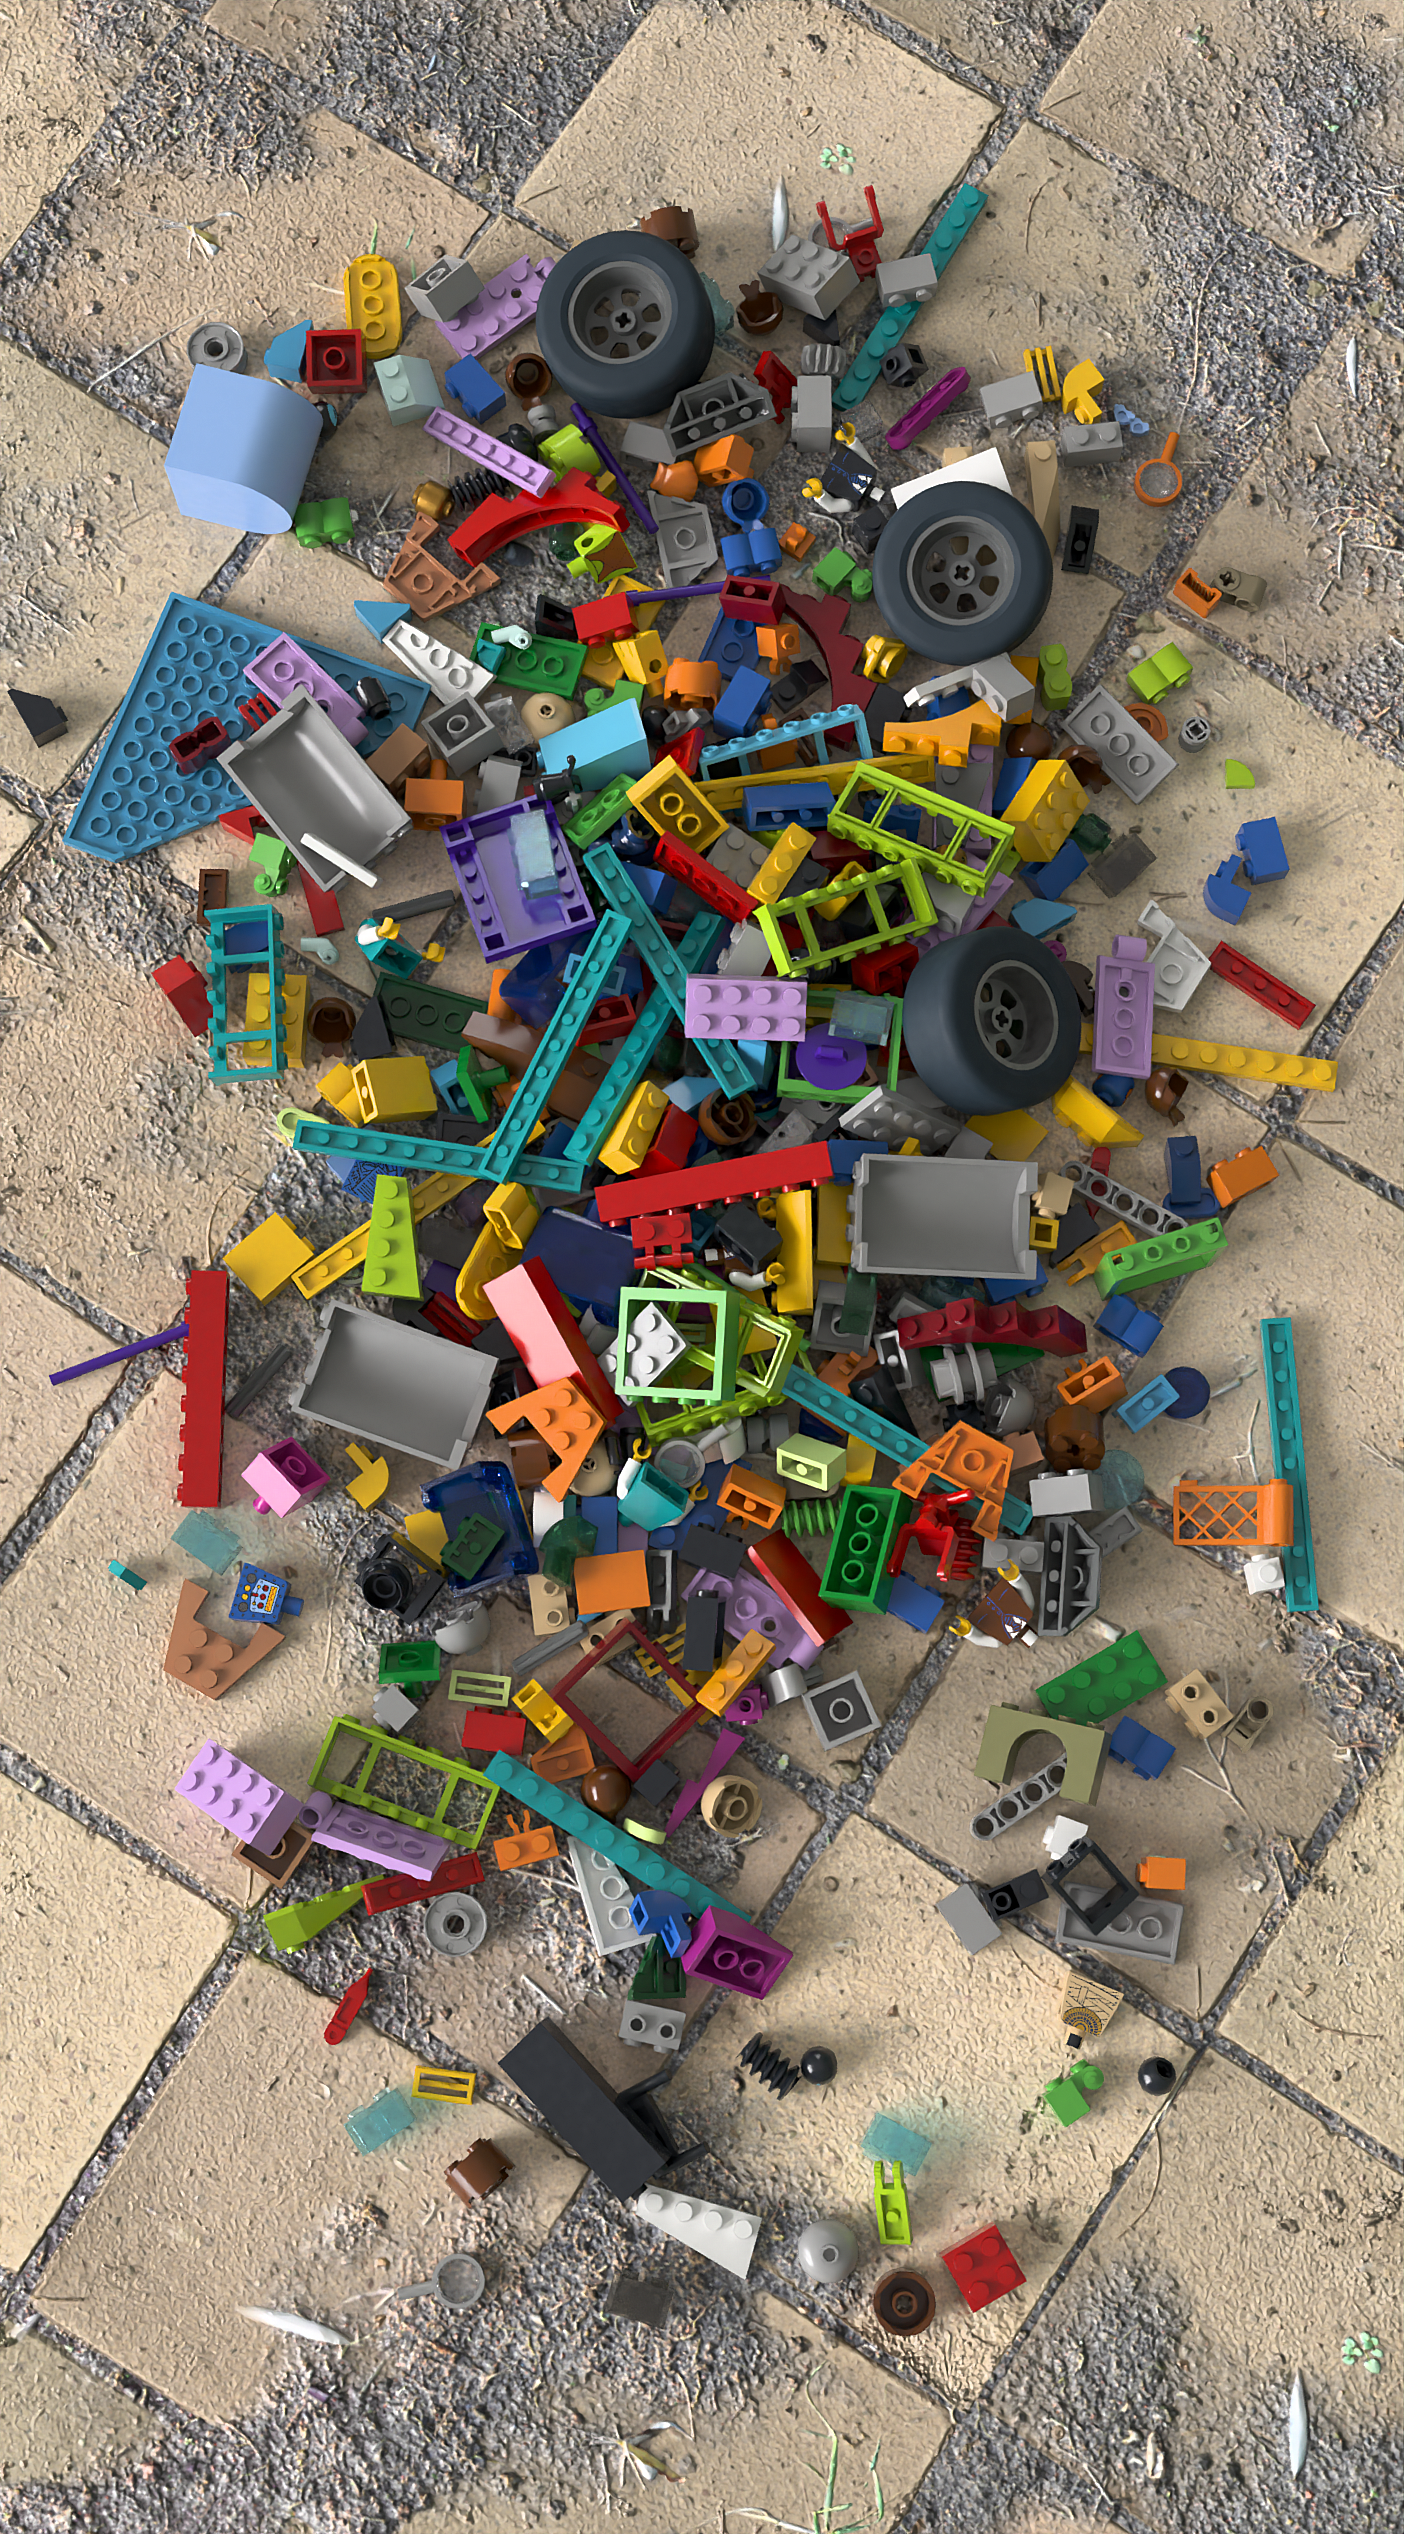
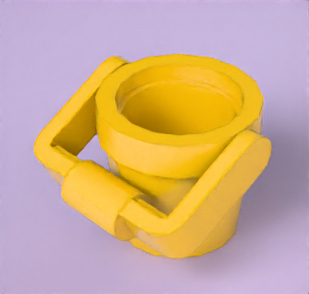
M878 634L873 635L865 644L861 654L862 659L866 661L862 672L867 679H872L873 682L889 683L890 679L898 673L906 659L908 651L905 647L906 644L901 639L882 637ZM874 669H876L879 672V674L873 673Z

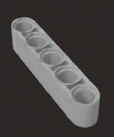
M1079 1161L1067 1162L1058 1173L1059 1176L1066 1178V1169H1076L1080 1174V1179L1078 1182H1074L1072 1193L1092 1202L1153 1238L1167 1234L1169 1225H1177L1180 1229L1189 1227L1184 1219ZM1094 1182L1101 1183L1105 1188L1104 1196H1095L1091 1191V1184ZM1124 1196L1129 1199L1131 1206L1128 1211L1118 1208L1116 1204L1118 1197ZM1149 1210L1155 1214L1156 1222L1154 1225H1148L1143 1221V1211Z
M1067 1752L977 1814L969 1824L971 1835L979 1841L993 1839L1061 1791L1062 1783H1054L1050 1778V1771L1053 1767H1059L1065 1773ZM1029 1784H1034L1040 1789L1041 1795L1037 1801H1031L1025 1795L1026 1787ZM1005 1801L1012 1802L1016 1807V1814L1011 1819L1005 1818L1001 1813V1805ZM979 1819H987L991 1823L992 1830L989 1835L982 1836L977 1832L976 1824Z

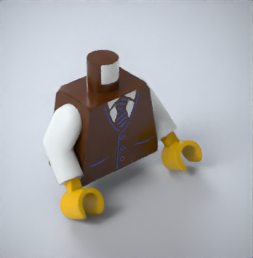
M768 1198L761 1199L757 1204V1210H755L762 1221L764 1217L772 1220L777 1216V1211L773 1208L766 1212V1209L774 1204ZM719 1243V1248L704 1249L703 1251L705 1267L721 1266L724 1281L731 1282L747 1291H754L772 1284V1281L776 1285H783L786 1279L779 1273L785 1272L786 1269L778 1262L773 1263L771 1261L755 1275L721 1243Z
M1007 1559L1011 1564L1010 1569L1003 1571L998 1567L997 1570L1002 1575V1578L966 1619L956 1615V1618L961 1620L959 1628L954 1629L950 1626L949 1629L958 1636H963L980 1646L998 1648L1003 1644L1008 1646L1016 1637L1027 1648H1030L1039 1637L1038 1633L1027 1624L1034 1616L1032 1610L1035 1606V1601L1030 1585L1019 1572L1018 1566L1011 1559Z

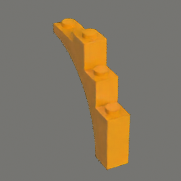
M1011 655L1010 663L1035 687L1036 691L1039 658ZM981 699L972 706L955 714L930 721L912 723L885 722L883 751L939 757L938 765L967 768L970 744L999 746L1002 723L1021 725L1023 723H1031L1033 709L1005 722Z

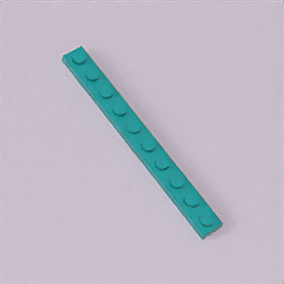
M966 183L962 186L920 254L930 253L937 281L988 201L989 195ZM916 300L907 302L899 307H887L831 397L832 407L852 418L855 416L883 371L879 360L888 354L889 349L899 345L925 301L919 302Z
M607 842L583 855V861L614 912L628 917L635 922L629 936L685 1026L687 974L689 973ZM692 1038L730 1101L755 1088L756 1082L729 1039Z
M609 909L606 910L477 1170L479 1174L506 1186L635 925L632 919Z
M699 910L676 950V954L689 974H698L726 924L722 916ZM657 984L563 1154L567 1159L588 1166L592 1165L673 1020L676 1012L659 984Z
M300 1119L297 1121L292 1147L294 1150L492 1180L477 1172L488 1148ZM521 1154L508 1182L581 1194L586 1165L579 1162Z
M1291 1317L1261 1319L1260 1331L1274 1479H1286L1288 1485H1293L1294 1545L1281 1547L1287 1613L1318 1611L1319 1604Z
M791 1365L781 1391L782 1393L907 1468L931 1447L796 1365ZM930 1473L927 1480L949 1493L964 1490L935 1473ZM1005 1491L999 1523L1022 1535L1033 1517L1032 1507ZM975 1496L974 1499L966 1501V1503L980 1510L984 1500Z
M498 1750L483 1773V1776L653 1889L667 1891L680 1897L691 1909V1914L698 1919L701 1918L708 1906L711 1905L734 1913L748 1923L751 1920V1916L501 1750Z

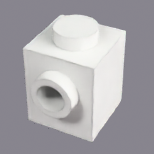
M1269 1553L1251 1557L1252 1562L1243 1566L1250 1595L1275 1591L1285 1587L1279 1557L1270 1558Z
M1061 1815L1056 1816L1054 1825L1047 1826L1042 1841L1047 1844L1045 1851L1052 1853L1050 1858L1057 1860L1067 1853L1068 1847L1073 1841L1086 1835L1088 1825Z

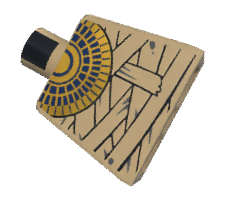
M1066 1971L1057 2013V2021L1069 2025L1063 2043L1080 2050L1086 2033L1100 2037L1124 1994Z

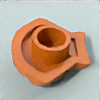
M689 460L668 466L659 462L656 475L650 487L658 490L660 495L671 498L674 496L690 502L698 489L699 478L692 462Z
M1135 703L1124 707L1157 742L1168 737L1165 716L1158 709L1145 703Z

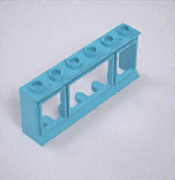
M845 704L838 707L836 711L827 714L824 712L816 713L810 719L800 722L789 721L781 728L774 730L763 729L754 736L748 738L737 737L722 746H707L701 750L697 764L701 781L710 780L707 765L733 757L738 758L742 776L751 775L746 753L812 733L820 765H828L829 759L822 730L851 721L854 722L861 757L846 762L872 759L873 753L864 713L857 704ZM741 808L719 811L720 814L733 811L736 817L743 816Z

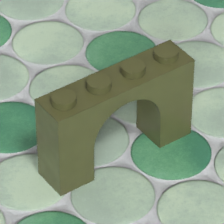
M1002 1702L1001 1707L990 1706L974 1776L1010 1786L1018 1752L1022 1745L1035 1735L1043 1733L1054 1734L1061 1739L1067 1752V1765L1059 1796L1066 1800L1096 1807L1113 1736L1104 1731L1105 1726L1093 1722H1087L1086 1726L1075 1724L1076 1719L1058 1715V1719L1055 1720L1047 1718V1712L1031 1708L1029 1713L1018 1711L1019 1706Z

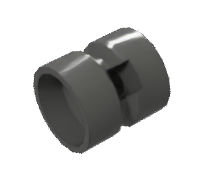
M787 1413L771 1414L768 1419H765L763 1415L746 1416L748 1454L765 1453L767 1448L777 1452V1448L789 1439Z

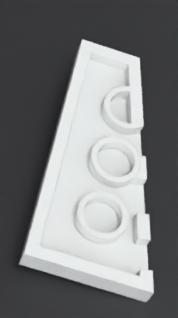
M399 619L382 639L422 682L431 685L430 690L445 705L467 691L477 701L497 677L495 674L402 619Z
M575 1836L566 1837V1844L599 1956L648 1942L652 1936H657L656 1933L639 1936L629 1913L634 1897L615 1863Z
M644 2183L648 2188L639 2196L635 2211L636 2215L744 2280L746 2279L762 2217Z

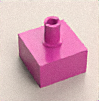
M292 1436L260 1452L241 1475L259 1494V1497L253 1501L255 1510L260 1514L266 1515L272 1508L281 1518L312 1502L331 1480L326 1472Z

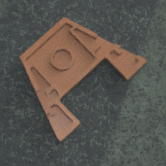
M418 511L415 517L416 520L410 532L407 533L406 540L383 581V587L400 603L410 604L412 613L425 623L499 585L501 581L500 577L483 562L463 581L456 578L422 548L440 530V526L430 516Z
M185 1578L163 1671L216 1701L245 1676V1673L259 1661H262L277 1645H280L286 1636L261 1623L246 1649L236 1645L195 1620L210 1592Z

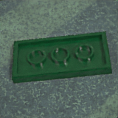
M381 971L372 996H383L394 1036L460 1054V1048L471 1045L461 1034L473 1011L488 1014L489 1002Z

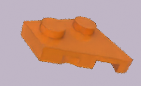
M575 1722L569 1727L568 1732L562 1738L557 1739L554 1743L549 1741L530 1758L534 1773L551 1784L587 1774L589 1770L595 1767L586 1733Z

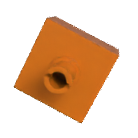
M433 759L430 761V779L406 778L404 810L413 820L411 824L413 826L412 830L440 831L439 827L467 817L468 800L464 781L447 780L448 762L445 760Z

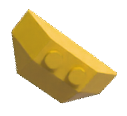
M1071 1074L1064 1085L1051 1096L1052 1113L1056 1115V1121L1065 1128L1070 1127L1078 1134L1077 1138L1088 1147L1091 1145L1095 1149L1097 1147H1107L1108 1149L1138 1147L1144 1138L1140 1131L1135 1129Z

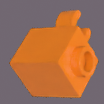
M779 622V625L767 624L756 627L759 655L772 657L769 665L771 675H780L781 664L783 672L790 673L792 661L788 656L801 653L798 625Z
M772 713L761 715L764 729H777L775 717L773 718ZM797 739L756 750L758 761L763 770L796 762L794 752L799 751Z

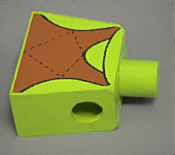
M595 524L575 540L574 545L580 557L566 564L574 579L589 571L597 584L638 568L621 533L611 527Z

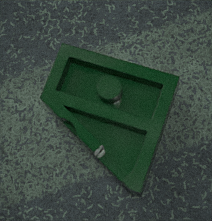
M652 1936L628 1992L627 2000L686 1998V1974L681 1957L671 1958L662 1936Z

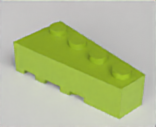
M377 1174L361 1291L366 1295L424 1302L411 1182L405 1177Z

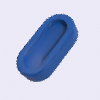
M1201 1188V1203L1172 1205L1170 1192L1162 1201V1208L1184 1220L1210 1218L1218 1212L1221 1206L1211 1188Z

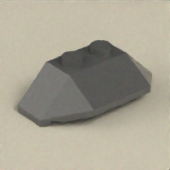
M728 372L678 392L663 432L672 457H675L774 418L777 415L768 389Z
M1071 1516L1045 1518L1038 1636L1066 1637L1099 1609L1103 1548Z

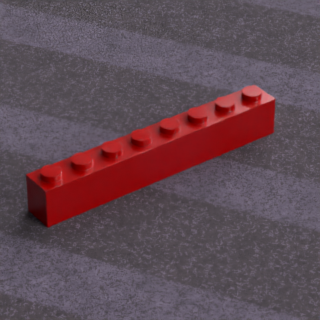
M821 1141L595 1187L594 1189L601 1223L609 1224L610 1228L627 1225L626 1220L634 1218L653 1217L655 1214L667 1212V1215L685 1213L684 1208L694 1206L696 1211L713 1208V1203L724 1201L725 1205L736 1204L740 1201L742 1202L743 1196L753 1195L754 1199L771 1196V1191L782 1189L783 1193L799 1191L800 1185L811 1183L812 1187L825 1186L829 1184V1179L835 1178L829 1143Z
M191 1270V1278H186V1295H190V1307H185L184 1312L185 1324H189V1336H184L183 1352L188 1354L187 1365H183L182 1383H187L186 1395L181 1396V1412H185V1424L180 1425L179 1432L180 1442H184V1454H179L178 1470L183 1471V1483H178L177 1500L182 1501V1507L221 1509L230 1274L227 1271Z

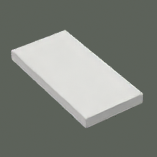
M996 447L891 489L897 509L927 488L953 481L986 483L1013 496Z

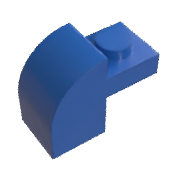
M1232 854L1228 862L1222 860L1216 875L1209 874L1203 888V899L1206 907L1214 916L1235 926L1251 892L1231 883L1242 858Z
M667 1891L638 1892L629 1908V1913L639 1936L661 1933L670 1957H682L692 1940L690 1928L685 1924L692 1913L689 1906L680 1897Z

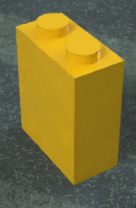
M424 1056L367 1059L351 1070L364 1124L425 1120L438 1110L437 1098L433 1093L430 1081V1070L426 1065Z
M276 1212L222 1258L264 1306L293 1282L292 1274L316 1258L312 1253L316 1250L313 1244L305 1236L300 1239L293 1232L297 1227L286 1215L280 1218Z

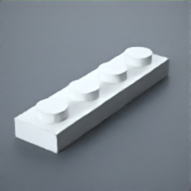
M1007 652L1000 654L1009 663L1011 662ZM992 658L985 659L914 687L903 697L907 706L911 707L919 704L920 707L932 703L936 696L942 695L943 698L955 694L959 687L972 688L973 668Z

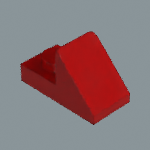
M254 805L218 815L225 831L252 846L255 841L253 827L264 828L270 826Z

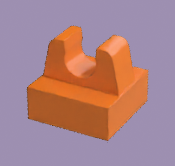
M793 522L778 543L780 550L801 562L815 544L816 536L811 534L802 525Z

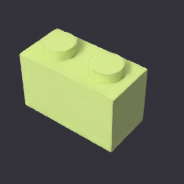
M795 1433L777 1448V1474L828 1491L846 1476V1449Z

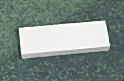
M305 833L300 842L371 888L378 889L383 882L381 877L316 835Z

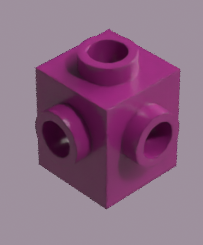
M754 1680L747 1684L725 1711L726 1722L740 1721V1725H752L758 1723V1719L763 1718L764 1710H769L768 1693L762 1692L761 1684H754ZM743 1700L749 1701L751 1705L745 1704Z

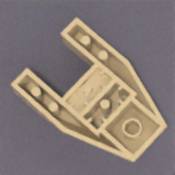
M1055 440L1027 442L1024 462L1029 504L1023 505L1031 512L1040 525L1047 540L1053 562L1060 533L1058 463ZM972 446L944 448L942 468L972 457ZM956 537L950 540L956 555L967 553L968 537ZM984 545L976 555V560L981 566H986L994 563L997 560V556L988 545ZM970 569L964 571L967 579L969 578L967 573L968 571H970ZM985 576L982 578L979 588L986 595L993 596L1000 580L998 577Z

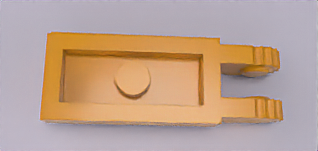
M1121 1220L1076 1249L1073 1255L1059 1263L1056 1268L1061 1272L1067 1270L1076 1261L1080 1262L1084 1269L1073 1274L1066 1281L1068 1286L1071 1287L1088 1275L1089 1277L1092 1276L1105 1253L1138 1242L1124 1221ZM1119 1254V1255L1113 1256V1257H1112L1113 1262H1114L1115 1260H1117L1118 1258H1120L1121 1255Z

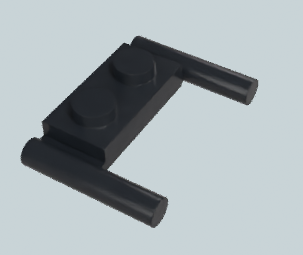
M668 2068L618 2093L672 2153V2156L666 2162L669 2168L659 2178L710 2153L708 2143L703 2141L679 2154V2147L651 2094L648 2095L647 2093L672 2080V2074Z

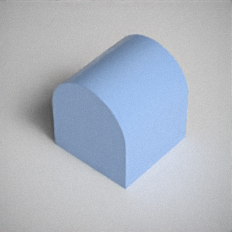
M196 363L164 463L180 514L254 533L278 534L289 530L293 523L323 426V418L317 408L301 395L281 385Z

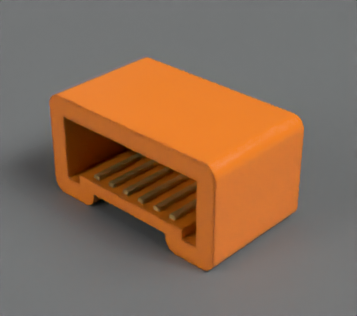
M1188 568L1177 580L1173 594L1205 619L1218 606L1222 593L1216 588L1211 589L1197 577L1198 573Z

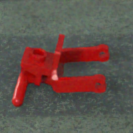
M872 185L866 186L863 189L874 226L845 235L843 244L840 245L836 242L825 201L816 203L817 212L822 220L830 249L835 252L844 250L848 253L860 280L859 283L864 282V277L870 276L871 279L875 278L876 264L882 263L874 239L882 237L884 228Z
M967 1488L951 1494L943 1493L938 1495L921 1490L916 1499L905 1493L908 1498L924 1503V1506L919 1508L920 1516L914 1524L905 1523L900 1528L892 1557L887 1563L886 1572L890 1573V1577H899L909 1540L912 1536H915L923 1555L942 1556L937 1568V1577H940V1581L948 1582L951 1578V1567L960 1540L953 1529L959 1513L958 1510H952L949 1507L974 1499L975 1491Z

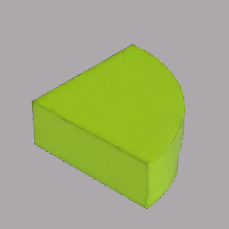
M1233 759L1225 760L1226 789H1254L1255 780L1251 771L1239 761Z

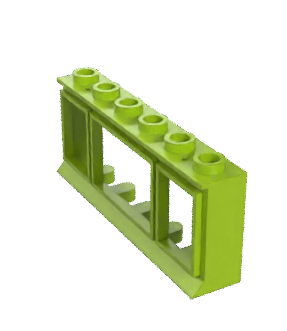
M858 761L855 772L833 810L828 814L827 831L839 839H847L857 843L862 849L878 852L890 861L903 862L915 856L921 873L925 871L934 875L941 883H952L961 887L965 893L982 898L985 897L1011 850L1015 836V827L861 761ZM862 781L874 785L876 792L884 795L888 791L870 824L844 813ZM897 796L901 797V802L905 805L910 806L914 802L926 807L927 813L933 817L940 813L953 819V824L959 827L944 855L880 829ZM971 827L978 829L979 835L982 838L989 839L992 835L1001 839L984 872L953 860Z
M915 856L894 866L890 864L869 874L865 872L844 882L841 880L819 890L816 888L794 898L793 896L785 898L773 905L771 903L765 904L753 911L754 915L759 919L779 974L777 977L789 975L790 980L807 974V968L814 966L815 971L831 966V960L839 958L840 963L856 958L855 952L864 950L865 955L882 949L880 944L888 942L889 946L906 941L905 936L913 934L914 938L930 933L929 927L939 923ZM901 878L916 921L890 929L875 886ZM864 890L880 933L821 952L805 908ZM793 912L796 914L810 953L809 957L794 962L791 960L776 919Z
M673 1265L657 1267V1270L647 1271V1268H645L638 1288H656L659 1278L676 1285V1289L723 1291L721 1284L711 1280L704 1282L698 1279V1273L685 1268L680 1270L674 1268ZM741 1294L739 1317L743 1318L744 1321L738 1334L736 1384L762 1397H779L805 1330L795 1326L796 1321L782 1315L776 1317L770 1314L771 1309L764 1305L747 1303V1297ZM640 1301L639 1314L651 1301ZM670 1302L666 1314L674 1324L683 1302ZM754 1324L781 1337L765 1380L738 1367ZM691 1344L692 1347L682 1357L714 1372L715 1355Z
M716 1341L699 1348L715 1355ZM798 1348L797 1355L802 1364V1370L816 1377L806 1352ZM760 1352L752 1353L751 1357L760 1378L765 1380L768 1371ZM681 1357L654 1386L661 1384L663 1378L670 1376L675 1389H685L680 1375L689 1374L691 1372L690 1368L698 1366V1364ZM747 1389L736 1393L735 1401L722 1400V1406L703 1405L693 1409L692 1405L681 1404L684 1413L653 1424L649 1420L643 1402H638L635 1408L651 1448L660 1446L668 1439L694 1436L702 1429L712 1425L719 1426L722 1423L726 1424L735 1417L749 1416L755 1413L757 1409L768 1405H779L790 1397L782 1392L779 1397H762Z
M343 1714L342 1718L334 1716L307 1782L310 1787L478 1851L502 1789L483 1776L487 1768H483L482 1772L471 1769L472 1763L464 1759L455 1757L454 1761L443 1758L444 1752L427 1746L426 1751L415 1747L416 1741L401 1735H399L398 1740L387 1736L388 1730L372 1724L370 1729L360 1726V1719L347 1714ZM340 1731L372 1743L355 1789L322 1776ZM381 1748L451 1774L433 1819L364 1792ZM459 1778L492 1790L475 1835L442 1823Z

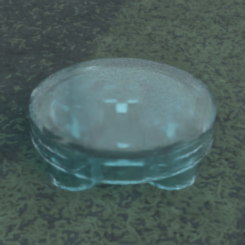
M1106 1450L1101 1460V1466L1096 1470H1092L1093 1475L1101 1476L1105 1509L1127 1507L1140 1496L1143 1490V1469L1138 1460L1125 1451Z

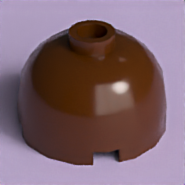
M722 1087L706 1096L699 1107L698 1122L700 1129L708 1139L716 1144L727 1146L741 1143L751 1137L757 1127V1120L754 1121L753 1113L756 1107L746 1092L730 1101Z

